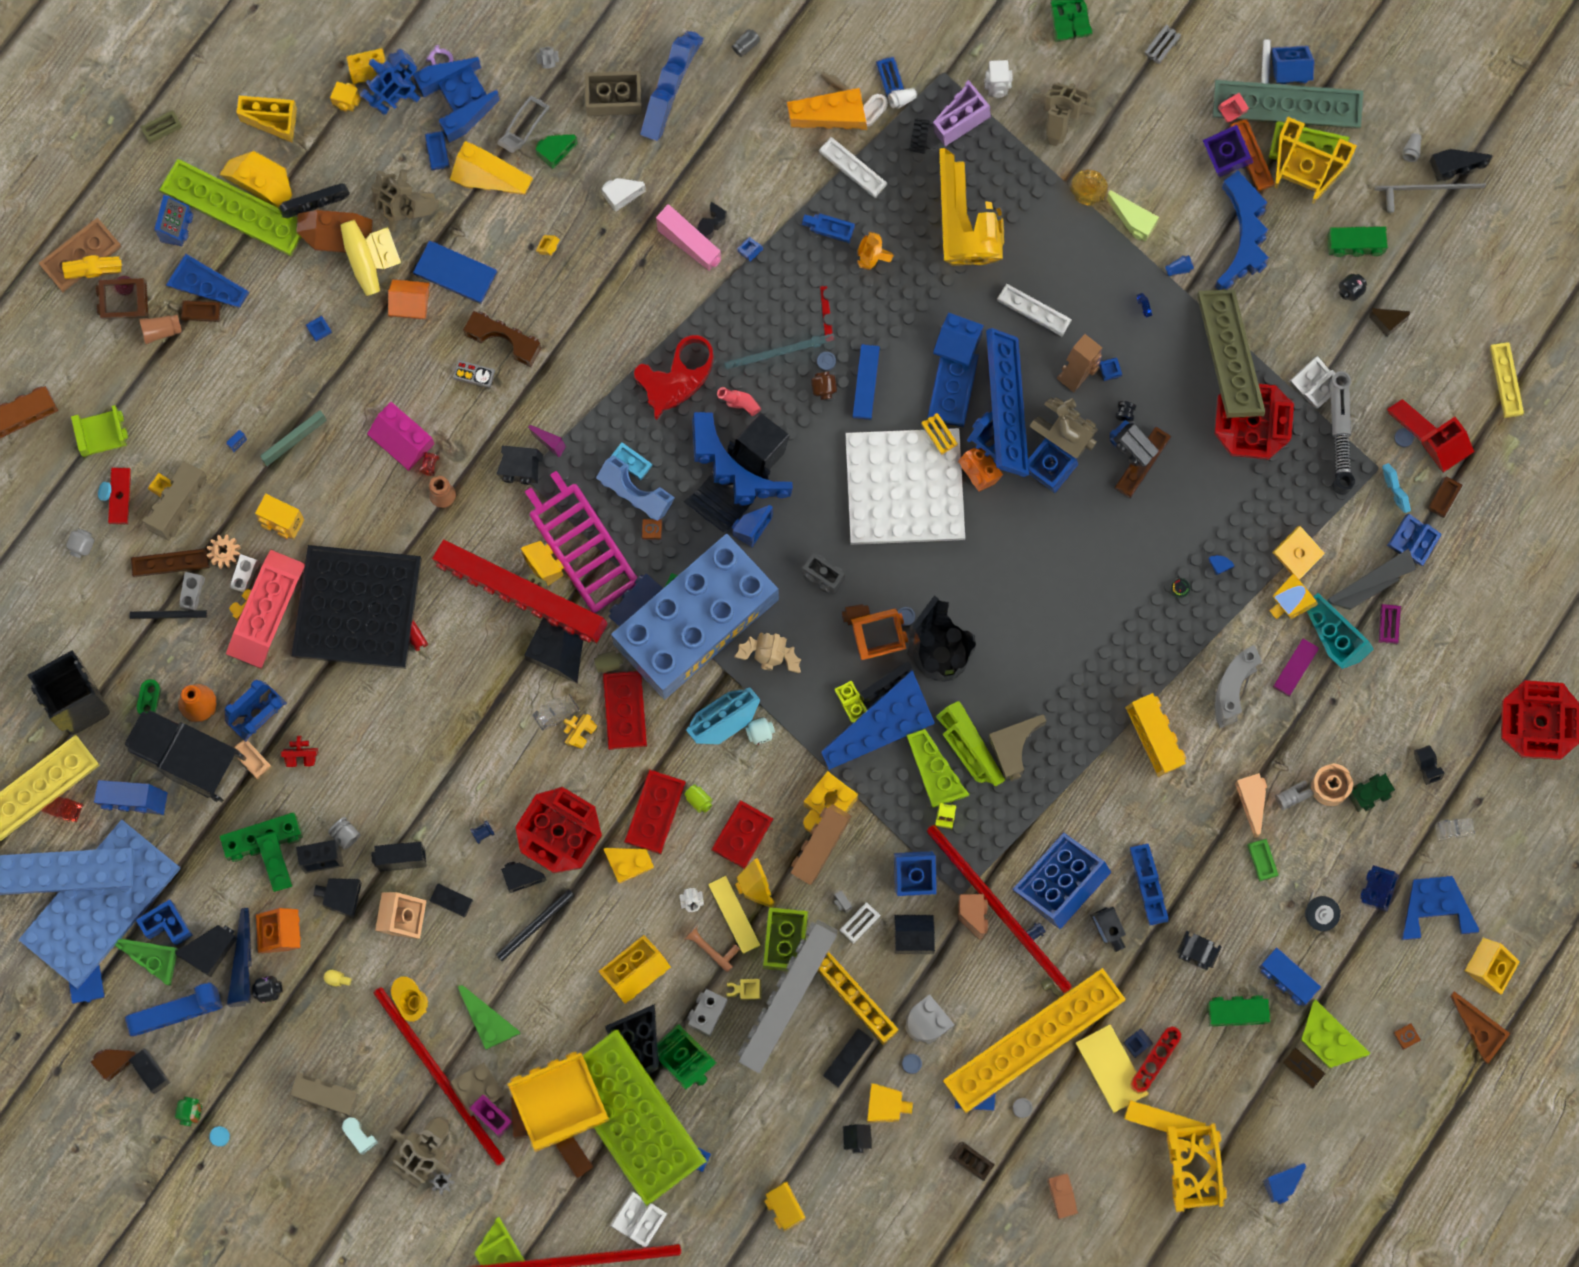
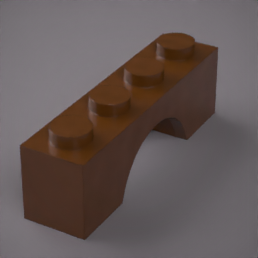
M473 311L463 329L466 337L481 344L493 337L506 339L513 346L514 360L530 368L542 349L539 340L534 336L527 337L519 329L514 327L511 329L504 322L497 319L494 321L481 311L479 313Z

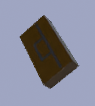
M1296 1047L1282 1062L1312 1089L1326 1074Z

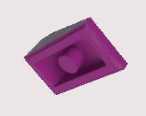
M529 425L528 428L532 435L557 457H560L566 448L562 438Z

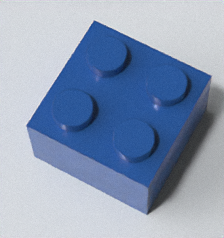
M1047 438L1043 440L1028 459L1029 475L1053 493L1058 491L1079 465L1076 458Z
M933 851L894 853V882L897 896L937 894L936 856Z

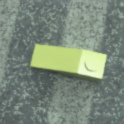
M1110 190L1107 201L1134 238L1147 241L1159 217Z

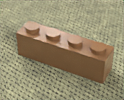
M833 804L823 809L819 816L822 818L819 825L815 824L810 832L812 837L809 841L806 840L800 849L803 851L801 856H797L791 865L793 867L791 874L809 885L815 882L852 818L850 814Z

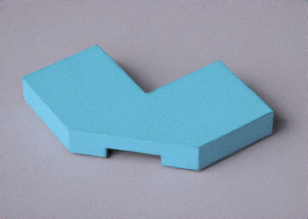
M1389 463L1383 465L1385 482L1394 493L1393 499L1396 505L1404 513L1410 512L1408 495L1399 486L1396 470Z

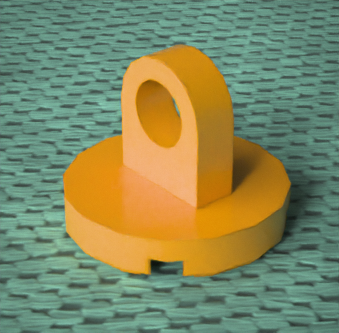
M869 232L868 236L865 235L858 249V256H860L858 264L860 268L870 270L876 265L878 259L886 262L892 261L894 254L882 249V239L879 234Z

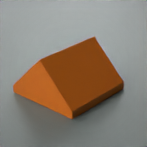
M392 280L388 290V316L426 319L430 283Z

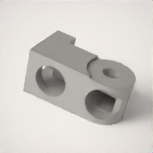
M185 572L180 596V608L197 609L199 596L205 582L204 576Z

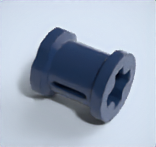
M487 820L479 827L470 829L478 844L490 835H495Z

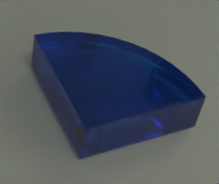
M1143 293L1137 294L1138 304L1141 303L1143 315L1146 318L1152 316L1148 298Z

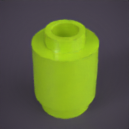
M694 784L684 793L687 797L686 800L698 813H706L712 807L713 799L700 786L698 787Z

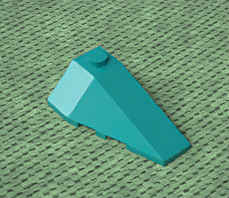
M1316 593L1313 597L1318 605L1308 610L1307 613L1328 656L1341 669L1360 663L1374 650L1371 643L1319 593Z

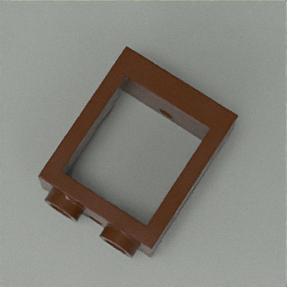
M146 279L98 280L99 285H96V295L99 296L97 314L100 315L101 319L149 318ZM136 285L138 311L107 313L106 286Z

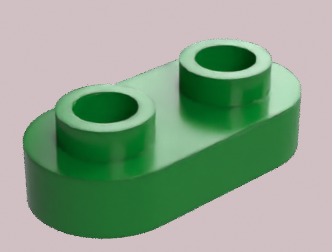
M148 679L141 684L136 707L139 714L144 711L146 706H150L151 711L157 712L161 687L157 681ZM153 687L154 692L148 693L149 688Z

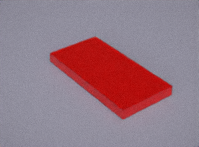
M638 671L604 673L608 749L647 747L642 675Z
M649 769L624 843L661 855L686 781Z

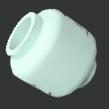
M764 717L750 721L748 727L745 728L749 742H753L755 745L771 741L772 733H775L773 723L768 722Z

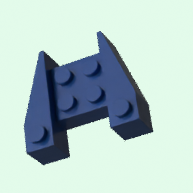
M478 57L430 65L413 74L415 84L423 98L440 89L450 106L452 113L439 119L440 127L449 143L466 135L500 101L498 91L495 90L486 94L474 71L481 68Z

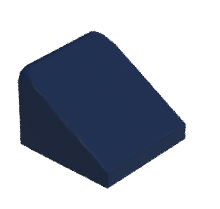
M1139 1029L1126 1039L1123 1044L1133 1057L1136 1058L1153 1045V1042L1142 1029Z

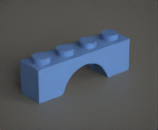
M614 455L605 461L596 477L601 481L602 485L610 487L618 496L627 499L634 507L643 510L650 518L657 521L666 515L675 497L660 487L651 492L642 491L635 487L629 477V465Z

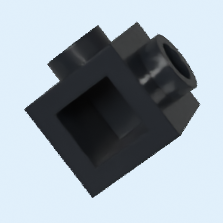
M853 1124L843 1126L844 1150H852V1154H862L864 1150L872 1149L871 1125Z

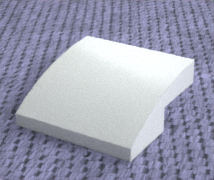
M1317 356L1299 371L1289 383L1312 406L1318 409L1331 397L1328 385L1335 372L1329 370ZM1336 380L1339 386L1344 385L1341 380Z
M631 1191L610 1226L646 1248L667 1213L651 1203L646 1206L641 1197Z

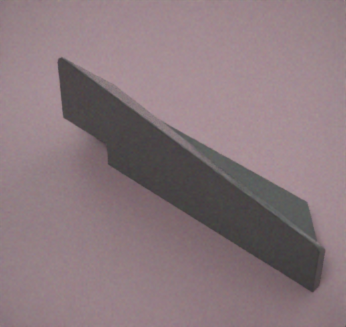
M1409 549L1336 593L1327 602L1331 605L1342 606L1344 609L1351 610L1399 581L1398 577L1416 570Z

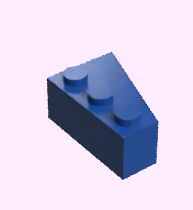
M98 780L94 803L100 805L103 810L112 811L115 808L123 812L135 811L138 813L164 815L168 792L150 784Z

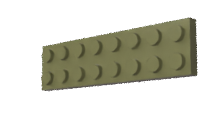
M1235 289L1198 291L1199 306L1227 418L1264 416L1265 408Z

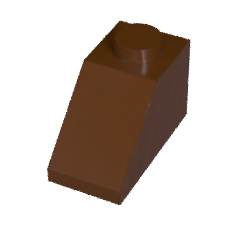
M100 1050L93 1056L94 1059L91 1061V1064L109 1082L131 1064L129 1059L137 1053L127 1050Z

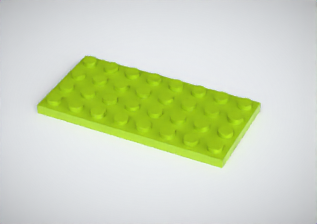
M615 1030L583 1055L609 1118L608 1122L598 1125L594 1129L645 1205L648 1206L707 1161L620 1032Z

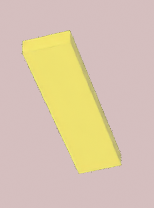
M1510 343L1493 344L1490 346L1504 418L1522 416L1524 410Z
M724 876L708 884L742 954L759 947L760 943L727 877Z

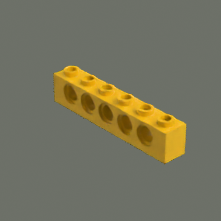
M828 951L817 972L883 1045L886 1044L898 1033L899 1029Z

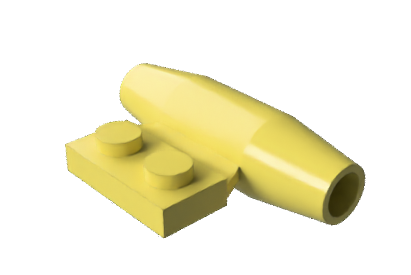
M355 220L340 224L347 256L354 275L365 295L368 296L379 292L380 287L376 268L386 269L401 263L389 228L386 227L370 233L365 239Z

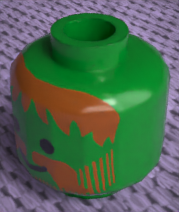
M184 1097V1099L178 1101L174 1117L180 1121L179 1125L191 1127L192 1123L196 1124L199 1122L203 1106L199 1103L198 1099Z

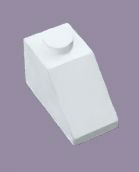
M616 178L603 185L602 195L616 212L646 191L645 184L640 181Z

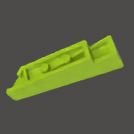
M957 701L941 711L936 718L947 729L943 736L975 781L992 783L994 786L1003 783L1005 778L961 702Z

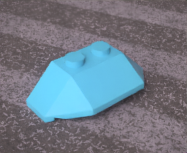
M750 687L745 688V690L727 692L697 712L686 731L695 743L719 745L752 721L760 699Z

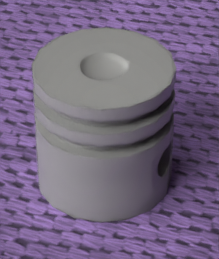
M346 817L338 820L328 830V833L343 850L352 846L361 836L355 827L347 821Z

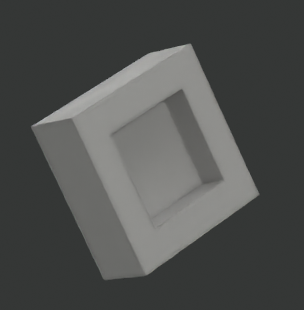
M841 890L837 892L834 896L836 900L833 902L839 911L843 909L847 913L852 909V905Z

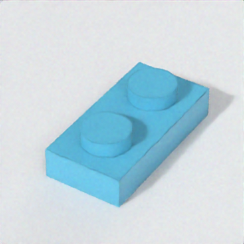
M621 443L611 455L616 456L629 465V473L639 480H642L652 467L649 461L624 443Z

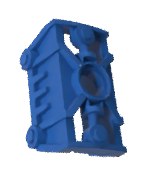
M254 680L251 683V688L235 703L225 707V722L247 742V739L253 733L255 734L275 713L277 714L278 710L283 705H286L287 702L266 682ZM270 690L268 700L260 703L261 696ZM254 709H260L261 712L255 718L251 716ZM239 717H245L242 724L232 725Z

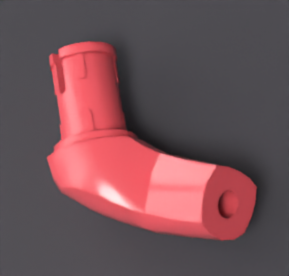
M721 387L717 391L718 398L726 401L729 407L744 409L750 416H755L761 411V407L748 393L737 390L730 391L725 387Z

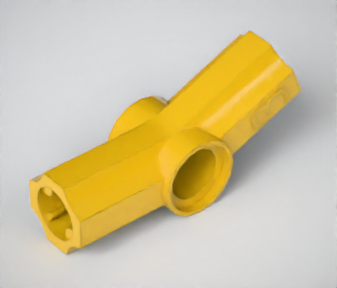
M97 255L83 257L82 260L62 263L65 279L79 277L95 278L104 274L121 273L122 263L119 256L99 258Z

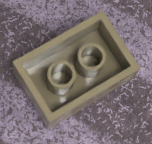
M640 71L585 73V106L587 116L642 114Z

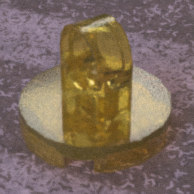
M1087 169L1078 172L1074 176L1070 190L1071 192L1073 191L1078 202L1091 206L1103 201L1108 192V184L1099 172Z

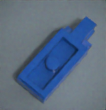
M821 213L819 215L815 214L814 217L804 215L802 225L810 227V231L850 243L855 228L854 223Z

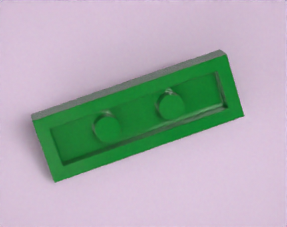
M272 831L256 836L273 892L292 887L293 884L276 832Z

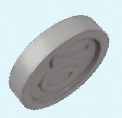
M1020 1098L1014 1102L1013 1112L1017 1117L1026 1118L1032 1113L1033 1106L1028 1099Z

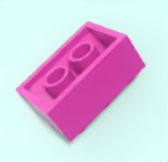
M392 402L377 415L367 433L370 438L408 471L434 445L433 438Z

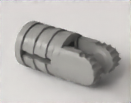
M1302 781L1275 795L1276 802L1281 810L1284 811L1286 808L1314 795L1311 789L1301 792L1308 785L1306 781Z

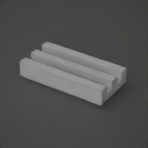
M1166 24L1147 48L1145 55L1160 64L1180 39L1181 34H1177L1174 29H1170ZM1167 32L1168 35L1164 38V40H1163V41L1161 42V44L1157 47V49L1154 51V53L1151 54L1150 52L1154 49V47L1157 45V43L1161 40V38H1162V37L1164 36V34ZM1171 36H1173L1174 39L1167 46V48L1160 55V57L1157 58V54L1164 47V45L1171 38Z

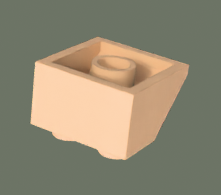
M382 892L375 931L420 939L426 900L398 892Z

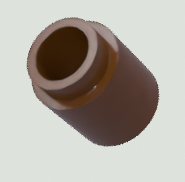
M863 604L847 606L845 611H842L843 622H847L848 626L852 625L851 619L870 615L869 606Z

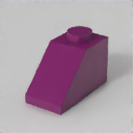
M484 1094L469 1108L499 1138L512 1126V1121Z

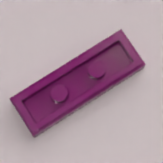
M1303 638L1273 687L1290 697L1319 650V647Z

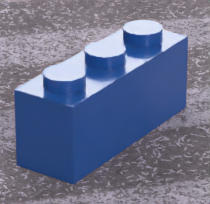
M1278 948L1259 967L1261 974L1267 979H1273L1276 982V987L1283 993L1286 991L1291 995L1290 999L1298 1006L1302 1005L1304 1007L1321 988L1316 981Z

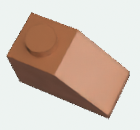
M1068 1173L1049 1178L1047 1183L1058 1219L1078 1214Z

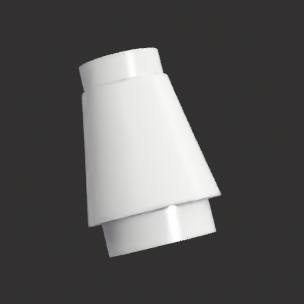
M914 88L896 90L888 94L890 106L897 109L917 98Z

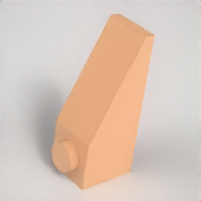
M1259 773L1239 779L1235 783L1254 838L1259 837L1261 834L1265 789H1267L1264 777L1261 778Z

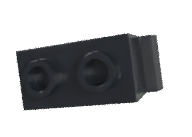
M502 445L501 453L503 457L496 475L505 483H513V481L524 485L538 483V464L542 462L543 454L535 448Z

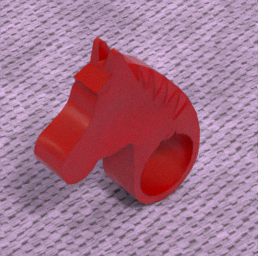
M690 335L678 343L670 373L653 372L646 364H639L635 368V380L647 392V403L654 409L656 420L665 410L680 405L694 395L707 380L712 369L714 354L711 344L704 337ZM699 343L709 351L708 361L695 370L687 369V366L680 360L681 351L689 344Z

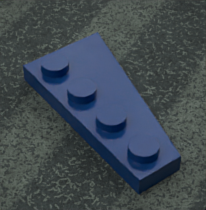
M188 254L184 255L166 284L168 287L237 308L241 307L249 294V291Z

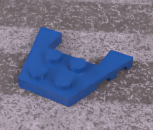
M1453 876L1413 880L1402 940L1421 938L1419 918L1458 915L1460 935L1479 933V928Z

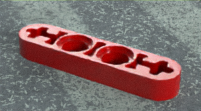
M1168 1027L1163 1031L1131 1080V1088L1134 1092L1143 1093L1150 1087L1181 1039V1032L1178 1028ZM1174 1032L1176 1039H1172L1169 1044H1166L1165 1042L1169 1038L1167 1033ZM1157 1047H1163L1166 1050L1165 1057L1157 1055ZM1147 1063L1155 1065L1156 1071L1154 1073H1149L1146 1070ZM1145 1075L1147 1077L1143 1082L1145 1087L1138 1088L1136 1080H1141Z

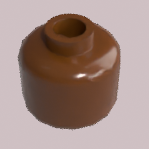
M830 372L817 373L811 379L813 394L816 397L820 396L821 400L832 398L831 394L837 392L835 376L830 374Z

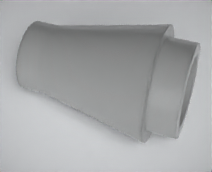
M1417 133L1411 134L1409 141L1402 151L1404 160L1416 162L1420 158L1421 135Z

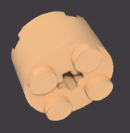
M1339 764L1323 766L1318 770L1311 782V790L1314 792L1313 797L1326 806L1341 804L1353 789V780L1349 771ZM1330 782L1334 783V788L1330 787Z

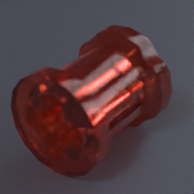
M424 452V460L418 471L428 476H434V469L440 457L433 453Z

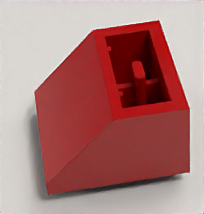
M1455 416L1438 427L1436 434L1423 443L1421 442L1443 473L1474 453L1467 431Z

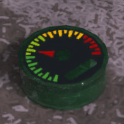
M1182 578L1174 580L1171 585V593L1176 598H1184L1190 591V584Z

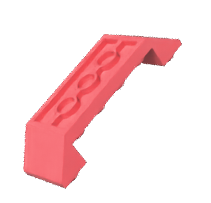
M270 550L235 627L226 655L262 669L295 587L302 576L305 563Z

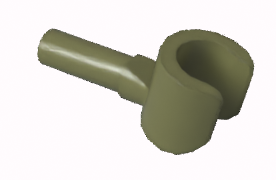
M1046 978L1040 982L1045 991L1051 988L1059 998L1063 996L1055 987L1052 979Z

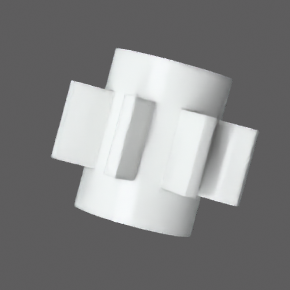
M695 888L685 889L684 895L680 894L681 908H686L688 912L698 911L700 906L704 905L702 892H698Z

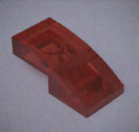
M58 796L53 802L45 806L42 812L76 823L84 804Z

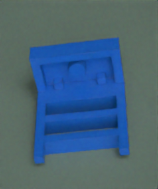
M987 411L981 419L978 418L972 426L974 430L967 441L969 443L971 441L976 443V448L978 450L980 448L985 450L986 453L984 455L987 457L991 455L995 458L993 462L996 463L995 444L990 448L986 445L994 437L992 411L990 413Z

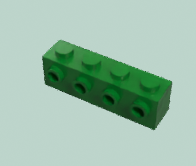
M295 812L220 835L226 859L237 862L242 860L243 856L261 854L256 836L272 831L276 832L280 845L287 842L288 844L299 842V839L303 838V834Z

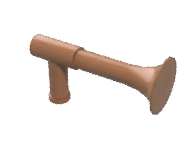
M697 925L684 940L688 939L697 943L721 968L728 972L733 967L729 961L740 951V948L734 944L724 957L721 956L702 939L697 931Z

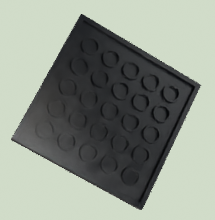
M308 545L291 656L294 658L406 669L422 557Z

